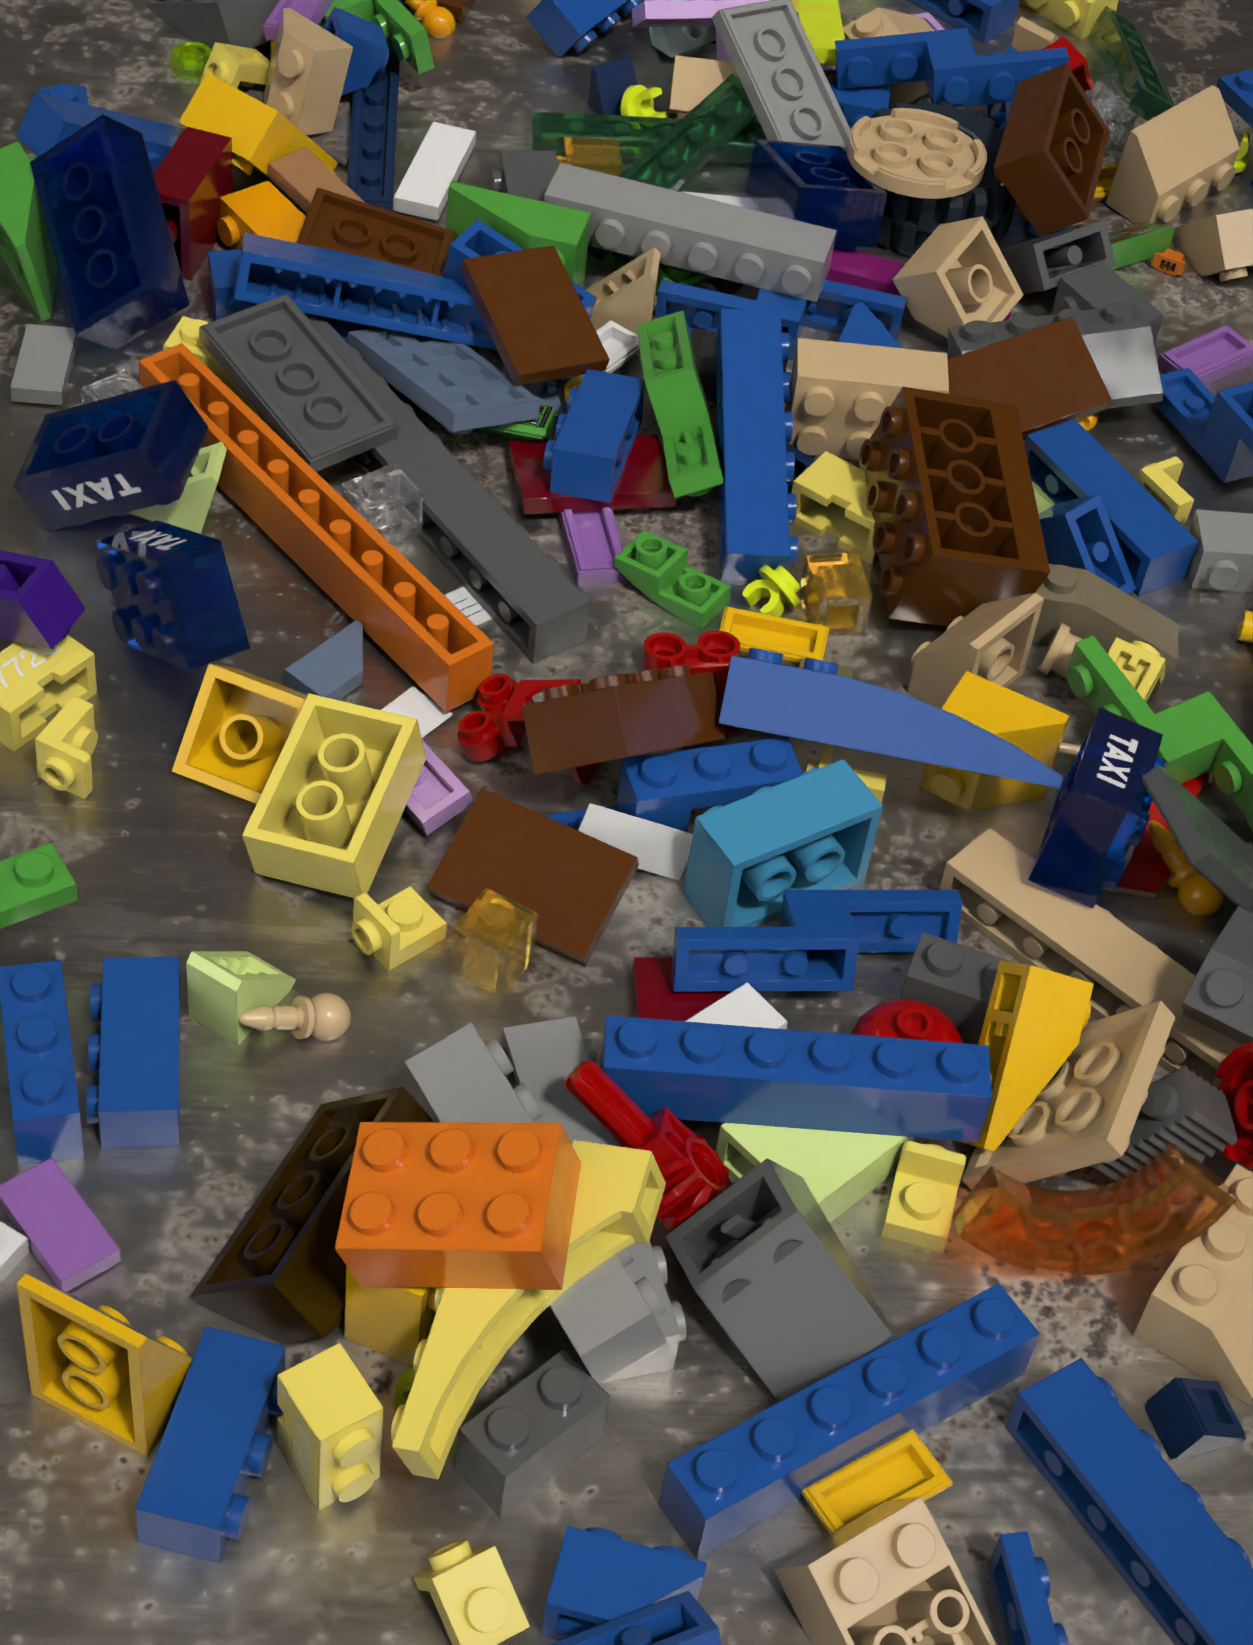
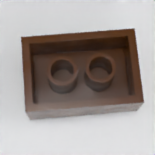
M1067 63L1018 82L994 164L997 181L1002 187L1008 189L1017 203L1021 217L1025 221L1030 222L1039 237L1089 218L1110 134L1109 129Z
M688 664L659 670L650 669L625 675H610L591 679L588 683L542 690L544 701L521 706L534 775L725 739L723 724L719 723L721 713L713 671L690 675Z

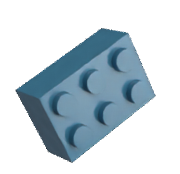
M843 759L822 768H812L801 776L776 786L763 787L752 795L725 806H714L695 818L683 895L708 927H758L781 917L784 890H847L865 882L883 805Z

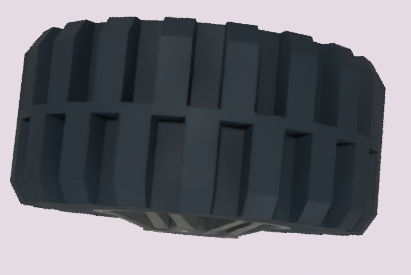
M916 101L912 105L902 102L894 104L890 110L884 107L876 111L870 117L871 119L890 115L893 108L920 109L949 117L959 123L958 130L972 139H980L987 152V162L982 180L972 190L949 198L925 199L905 196L883 189L861 176L849 161L844 188L849 172L851 176L847 191L850 194L849 198L843 194V201L853 223H857L859 230L866 237L873 236L878 245L886 249L890 247L899 250V254L912 257V254H915L939 225L981 216L986 221L997 243L1008 232L1016 201L1008 189L999 184L994 172V164L1005 129L1000 131L997 122L989 117L985 119L979 117L977 111L969 108L961 110L954 108V104L941 102L940 105L930 104L929 101ZM853 177L856 179L855 183L857 185L861 184L854 204L851 202ZM862 186L864 187V196L867 191L870 193L864 202L865 216L862 214V207L860 210L857 208L862 201ZM872 196L874 199L872 203L870 217L868 220L866 217L870 204V199Z

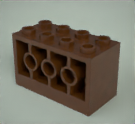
M903 386L891 406H887L884 409L879 425L870 439H866L863 442L859 454V465L865 472L867 484L866 507L868 511L872 512L875 521L872 544L875 553H878L881 568L879 586L881 594L886 599L888 617L891 619L949 626L958 616L966 617L983 603L1035 593L1050 574V568L1016 405Z

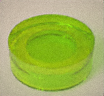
M185 42L177 45L171 51V70L173 74L184 80L200 81L212 48L200 42Z

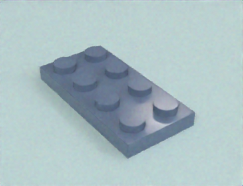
M380 327L348 332L347 343L359 351L362 359L374 372L383 376L391 384L392 388L403 393L417 404L419 409L427 412L444 425V428L449 432L469 434L476 428L489 426L508 427L514 422L538 419L541 400L521 385L514 386L508 375L465 344Z

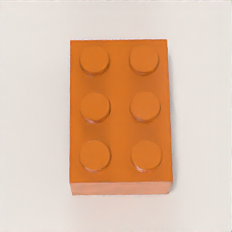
M360 1122L335 1250L360 1286L562 1290L581 1162L562 1123Z

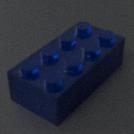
M102 114L30 162L76 336L117 350L190 305L141 132Z

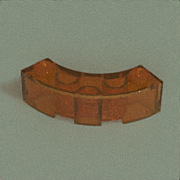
M1171 1142L1157 1158L1133 1175L1102 1187L1087 1190L1065 1191L1036 1187L1020 1182L991 1165L955 1210L953 1220L958 1237L978 1250L1003 1262L1033 1271L1037 1267L1047 1270L1076 1272L1077 1276L1098 1275L1131 1269L1130 1264L1154 1257L1166 1250H1169L1170 1253L1177 1251L1216 1223L1237 1200L1222 1178Z

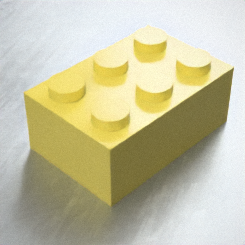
M309 693L242 834L254 872L355 898L364 892L368 894L426 761L418 720Z

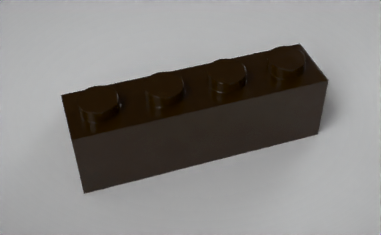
M404 1086L320 1105L192 1293L191 1297L198 1305L281 1344L324 1339L338 1327L344 1316L346 1264L335 1250L360 1122H434Z

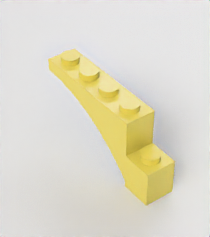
M573 1140L572 1146L581 1162L562 1290L436 1289V1315L428 1339L424 1338L418 1344L413 1361L415 1378L407 1402L397 1408L391 1427L392 1448L412 1475L439 1480L455 1436L478 1392L508 1349L540 1313L576 1281L616 1253L634 1243H649L666 1185L652 1151Z

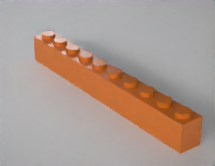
M183 343L139 360L141 409L185 453L222 442L227 451L217 485L354 621L358 620L361 622L363 630L446 713L478 697L480 684L492 675L494 643Z

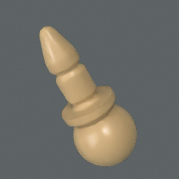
M320 993L311 999L307 996H297L289 1006L256 1007L243 1012L239 1017V1022L242 1025L260 1031H269L271 1029L275 1031L291 1030L296 1039H307L311 1036L321 1041H332L340 1038L347 1032L351 1023V1012L346 1001L340 996L333 993Z

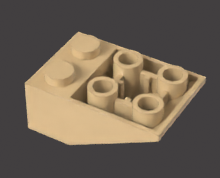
M922 1496L885 1501L774 1568L806 1635L814 1645H997Z

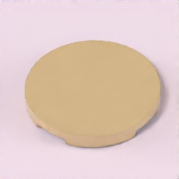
M893 108L890 115L872 119L868 116L862 117L853 125L847 145L848 159L861 176L883 189L916 198H949L972 190L982 180L987 162V152L980 139H972L958 130L959 123L938 113L912 108Z

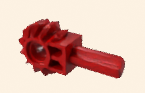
M592 1060L582 1061L566 1077L564 1081L566 1089L621 1144L620 1147L652 1151L666 1182L657 1217L661 1220L664 1228L668 1230L677 1228L733 1185L729 1180L730 1170L723 1165L718 1157V1152L713 1151L706 1143L704 1136L700 1134L694 1135L691 1129L686 1127L666 1106L649 1118Z

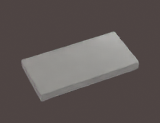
M769 0L719 9L712 17V20L784 176L848 163L847 145L851 129L791 0Z

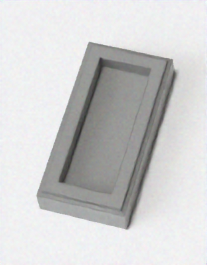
M36 324L26 325L10 386L11 401L63 406L78 344L77 328Z

